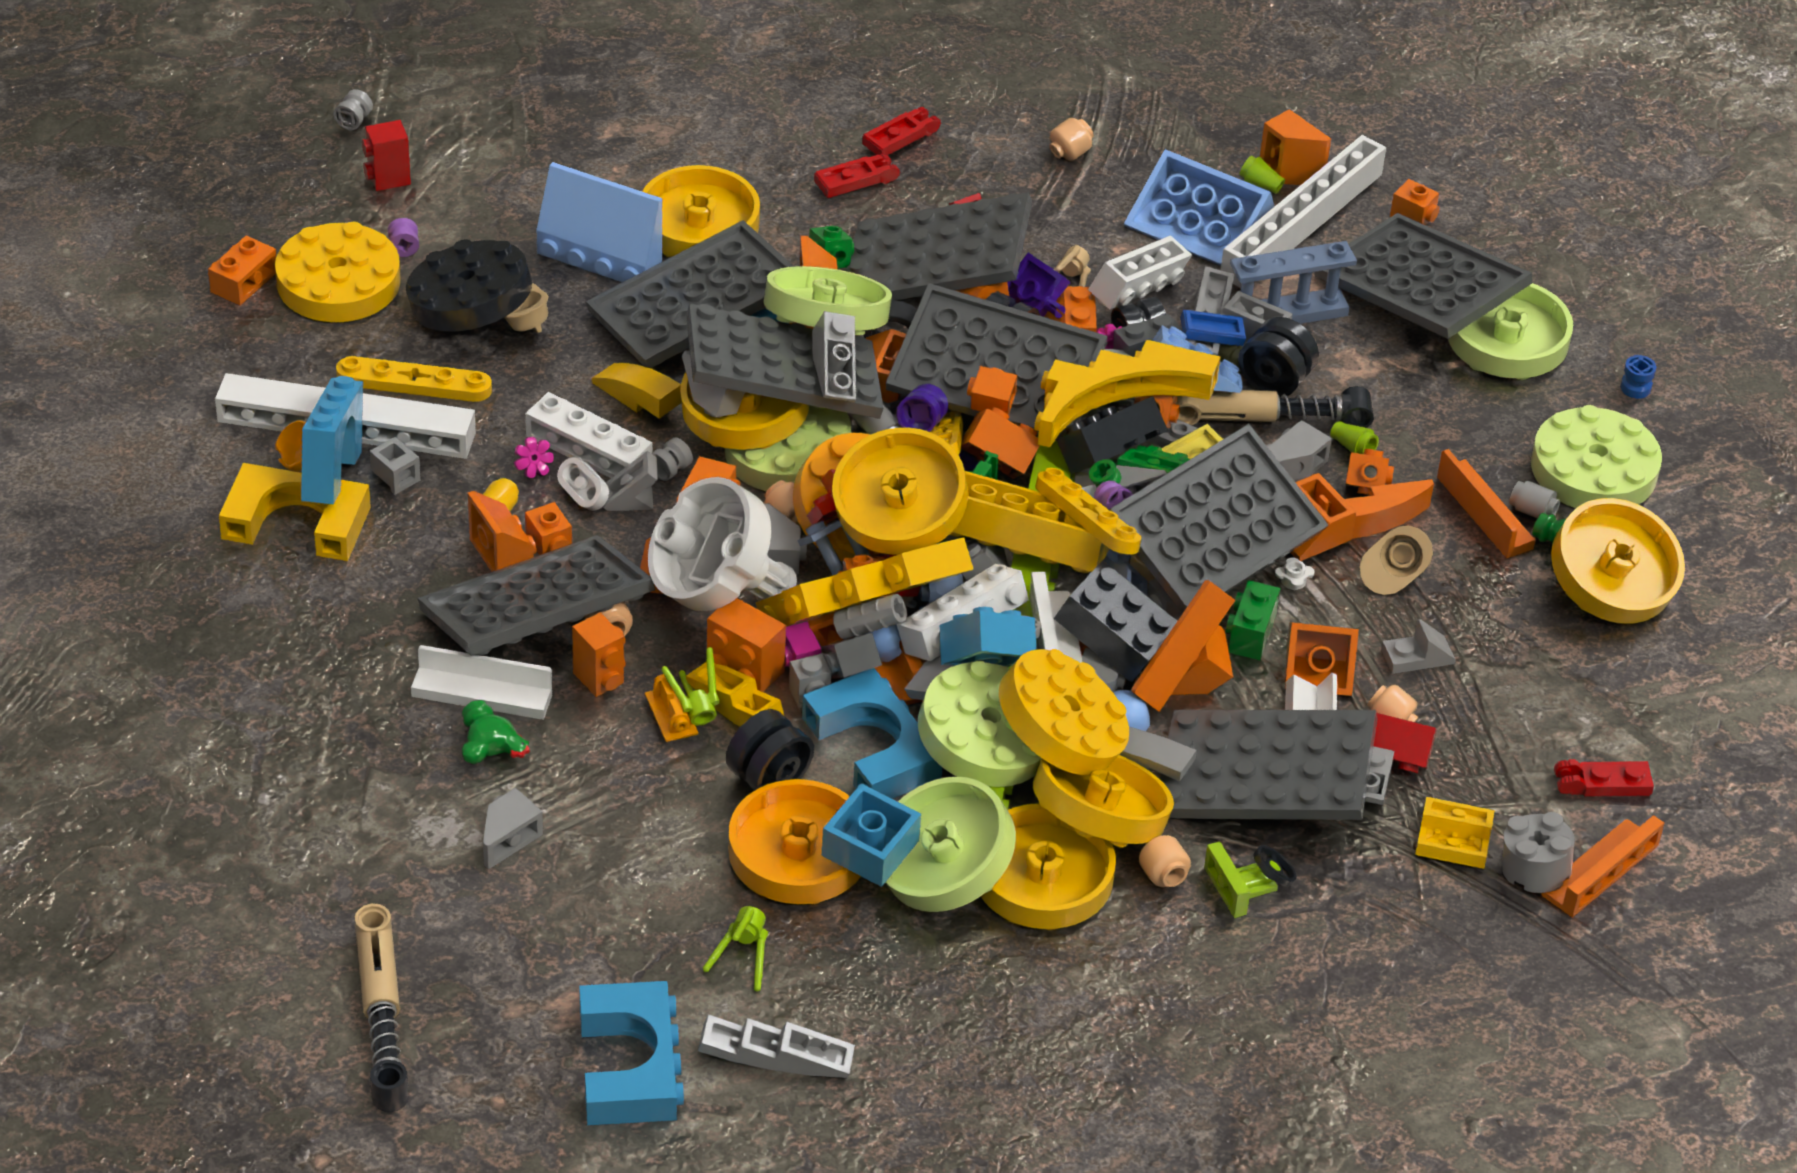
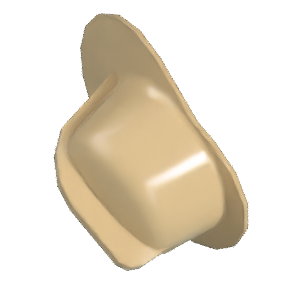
M532 283V289L527 299L515 311L504 318L515 331L531 329L539 334L542 332L541 324L548 317L547 301L549 296L536 284Z
M1399 526L1391 530L1369 548L1362 557L1360 576L1365 586L1371 591L1382 595L1394 594L1402 590L1429 566L1433 555L1432 543L1427 534L1413 526Z

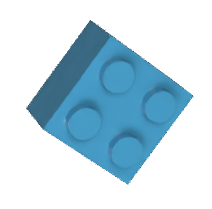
M977 607L973 609L971 614L954 615L953 620L939 625L941 665L955 666L963 663L983 661L985 663L1010 667L1024 653L1036 650L1035 617L1021 616V612L1017 610L996 613L992 607Z
M861 783L823 828L821 856L882 887L919 842L921 813Z

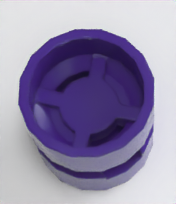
M922 384L917 386L901 401L897 408L896 416L899 425L902 428H916L930 432L947 413V397L935 385Z

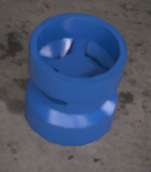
M1643 355L1629 357L1624 368L1625 374L1620 385L1621 391L1635 399L1647 397L1651 392L1652 379L1656 372L1655 362Z

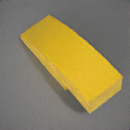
M613 363L592 377L594 385L636 413L644 408L656 417L661 418L681 404L680 383L658 371L641 365Z
M707 662L686 675L687 682L695 690H704L706 694L709 693ZM714 663L716 692L720 701L714 708L728 720L741 727L749 718L760 711L773 709L784 715L781 700L759 691L755 678L725 665Z

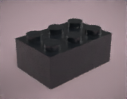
M1104 560L1074 590L1053 618L1131 683L1149 664L1177 623L1176 619Z

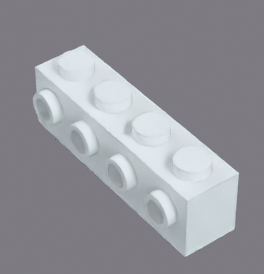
M1170 235L1105 262L1088 290L1096 297L1100 304L1109 309L1119 305L1125 306L1133 299L1138 297L1142 299L1152 291L1158 292L1166 285L1178 283L1185 274L1183 269L1192 254Z
M550 392L546 393L525 413L526 437H534L537 442L546 440L550 444L549 448L569 458L576 457L583 460L593 470L610 478L614 477L646 451L653 452V442Z
M994 564L907 617L906 621L896 624L905 654L932 661L941 655L939 625L953 620L954 615L971 614L973 609L977 607H992L994 612L1001 613L1014 610L1029 601L1022 572L1002 564Z

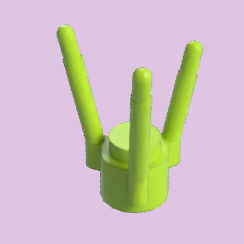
M711 647L706 649L709 689L707 694L704 690L693 691L692 686L686 680L685 671L681 670L679 676L687 694L685 696L668 667L663 666L661 669L679 699L683 712H688L691 723L697 726L713 721L717 716L714 706L720 703L716 692L713 649Z
M745 906L739 910L735 922L730 924L727 933L703 966L704 972H708L731 940L739 941L743 944L757 941L754 990L756 992L761 990L764 949L768 931L763 928L766 917L760 909Z

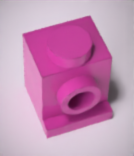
M808 622L786 627L785 667H790V661L821 654V647Z

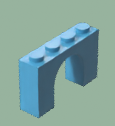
M349 376L331 378L303 426L301 501L334 504L341 492V463L356 464L362 452L363 381H356Z
M875 668L857 673L803 695L802 719L818 740L855 726L878 727L887 731L896 739V742L889 748L854 762L853 786L856 789L862 783L893 799L927 782L942 778L943 767L931 757L924 747L918 731V722L910 714L905 701L899 700L892 691L889 681L886 678H882Z
M667 981L580 985L582 1037L632 1036L644 1041L654 1051V1054L646 1063L634 1069L585 1073L587 1126L677 1120V1105H684L683 1082L676 1083L675 1076L681 1075L680 1053H673V1046H679L678 1024H671L670 1020L671 1017H676L675 995L668 996Z

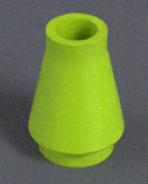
M1252 155L1245 161L1239 173V176L1244 178L1245 182L1275 194L1281 190L1285 183V179L1276 173L1261 157L1255 158Z
M1337 421L1330 432L1332 439L1337 440L1352 453L1364 454V449L1376 450L1378 447L1379 438L1369 428Z

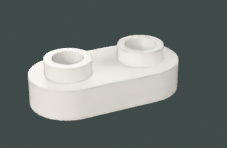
M571 457L560 465L557 474L558 482L580 506L591 511L598 510L604 506L609 496L608 486L588 463L576 457Z

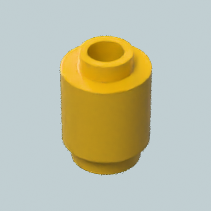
M506 478L493 481L483 493L487 497L504 503L510 512L518 502V487L514 482Z

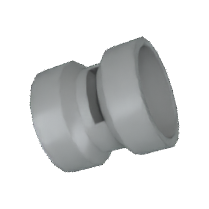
M350 90L344 97L343 102H340L333 112L335 121L344 129H357L363 122V118L367 117L373 109L372 100L361 90Z
M677 437L667 441L663 449H656L651 453L657 457V477L663 481H668L677 474L678 469H685L693 461L690 448Z

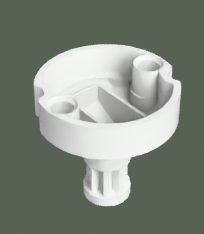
M721 477L706 478L685 488L679 493L676 505L662 513L652 533L648 550V567L651 579L662 593L689 609L695 611L719 609L739 597L741 591H749L756 596L758 601L782 593L781 591L794 587L797 583L796 573L793 568L783 562H775L767 555L771 540V521L764 503L757 496L729 479Z

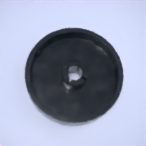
M464 239L442 251L431 252L426 256V260L413 270L406 282V294L415 319L423 326L439 331H464L496 322L515 311L527 299L532 289V278L524 253L516 246L510 244L509 241L495 240L471 242L468 239Z

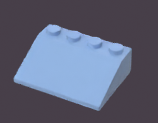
M1165 149L1126 218L1124 226L1156 240H1161L1171 235L1191 254L1221 266L1223 249L1275 206L1270 191Z
M552 162L549 166L536 230L537 254L624 282L662 262V198Z

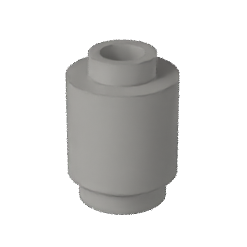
M1518 481L1511 493L1509 504L1515 506L1516 511L1538 518L1541 513L1553 514L1555 516L1560 500L1556 499V491L1530 481L1525 483Z

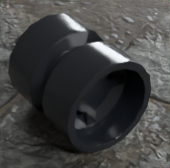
M1154 296L1137 301L1135 305L1130 303L1113 308L1111 324L1116 328L1120 326L1126 327L1129 324H1136L1153 319L1156 316L1166 315L1161 301Z

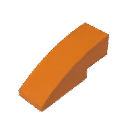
M1433 480L1371 486L1369 496L1344 499L1357 512L1352 539L1385 532L1421 514L1430 507L1434 487Z

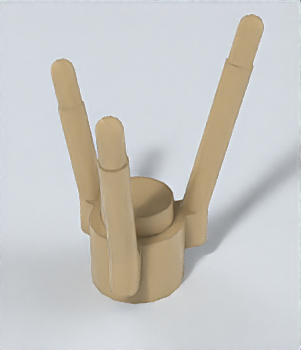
M1074 245L1067 250L1054 270L1058 273L1063 271L1065 275L1070 277L1080 275L1079 286L1086 287L1087 277L1091 272V269L1087 266L1090 260L1089 254L1084 248Z

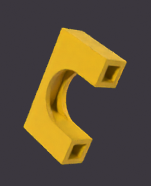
M243 463L219 514L221 539L253 545L264 519L271 512L285 506L302 505L311 507L322 514L314 532L316 556L348 561L371 508L369 484L341 480V492L334 504L301 501L302 473Z

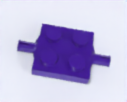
M1028 252L1020 262L1017 279L1007 282L1009 297L1015 299L1016 304L1023 302L1038 309L1042 317L1049 311L1055 317L1061 318L1063 315L1056 309L1065 314L1066 309L1056 300L1070 284V281Z

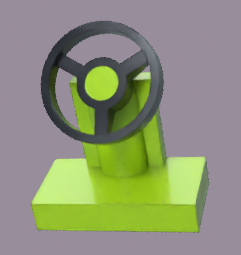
M1220 841L1207 845L1204 869L1234 918L1247 915L1250 898L1277 891L1278 885L1276 883L1290 886L1296 880V872L1292 865L1273 848L1265 845L1259 846L1253 854L1256 863L1236 869ZM1261 853L1269 855V858L1264 861ZM1280 864L1288 873L1289 878L1283 873V869L1280 866Z

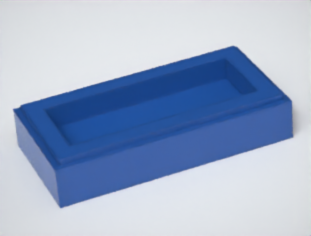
M1191 310L1182 311L1180 320L1182 332L1187 336L1186 339L1236 346L1244 345L1246 335L1242 317Z

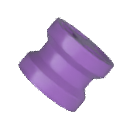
M398 218L389 224L388 237L396 247L399 256L408 257L417 252L419 238L416 223L411 219Z
M1106 481L1097 487L1094 499L1110 510L1133 494L1115 481ZM1116 494V497L1110 501L1111 497Z

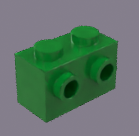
M1248 580L1244 593H1237L1234 604V611H1237L1236 615L1230 614L1226 626V633L1231 634L1229 653L1261 661L1276 618L1280 588Z

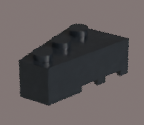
M1151 396L1116 411L1115 406H1111L1065 428L1067 434L1057 438L1056 441L1072 475L1093 466L1100 460L1109 459L1134 445H1139L1148 439L1167 432L1168 429L1154 397Z

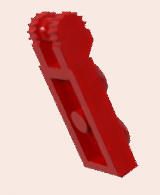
M918 107V109H914L909 113L905 112L863 134L862 144L876 155H881V153L889 155L925 135L930 136L932 133H935L941 126V120L934 115L929 118V111L924 107Z
M881 153V155L866 156L816 171L814 173V182L827 198H831L880 182L883 184L890 183V181L893 182L900 176L901 172L896 165H891L892 159L887 154Z
M1565 759L1554 766L1555 775L1561 778L1557 782L1558 790L1563 794L1584 795L1586 797L1650 796L1653 793L1654 784L1648 761L1579 763L1576 759H1569L1568 761Z

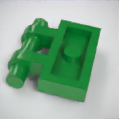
M1138 445L1136 449L1131 448L1117 459V465L1165 470L1168 474L1190 459L1187 454L1179 452L1171 454L1163 452L1161 447Z

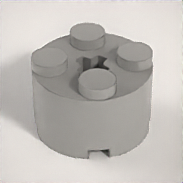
M1548 812L1545 814L1513 816L1509 819L1508 826L1504 832L1502 872L1510 883L1514 885V881L1524 885V890L1545 893L1559 889L1563 886V881L1567 877L1570 878L1573 866L1575 837L1571 828L1563 822V817L1559 813Z

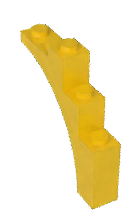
M1146 340L1142 351H1136L1134 357L1101 350L1096 361L1091 360L1089 367L1055 359L1050 371L1044 372L1041 381V389L1045 390L1044 412H1038L1034 429L1039 431L1038 445L1051 447L1059 433L1073 420L1092 409L1114 401L1153 395L1187 396L1210 400L1218 382L1220 356Z
M963 537L904 552L879 562L843 571L830 577L799 584L781 591L782 593L755 603L758 610L784 623L787 627L853 605L881 598L882 596L951 578L973 570V565Z

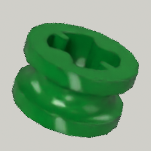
M1109 459L1096 462L1088 473L1090 480L1096 485V488L1106 481H1115L1119 484L1122 478L1115 463Z

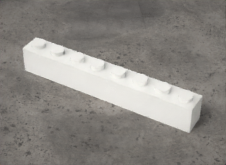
M1361 135L1223 249L1221 271L1235 274L1230 265V259L1294 249L1382 175L1386 147ZM1235 274L1233 284L1241 288L1242 283L1239 282Z
M226 373L215 397L217 422L282 431L294 421L302 420L306 422L325 388ZM363 393V444L378 446L396 437L412 451L467 459L476 434L475 410Z

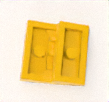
M1426 797L1415 855L1484 869L1495 810Z

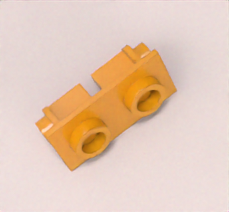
M664 674L658 675L654 680L653 690L645 692V697L665 742L698 735L696 726L691 723L688 712H683L681 703Z

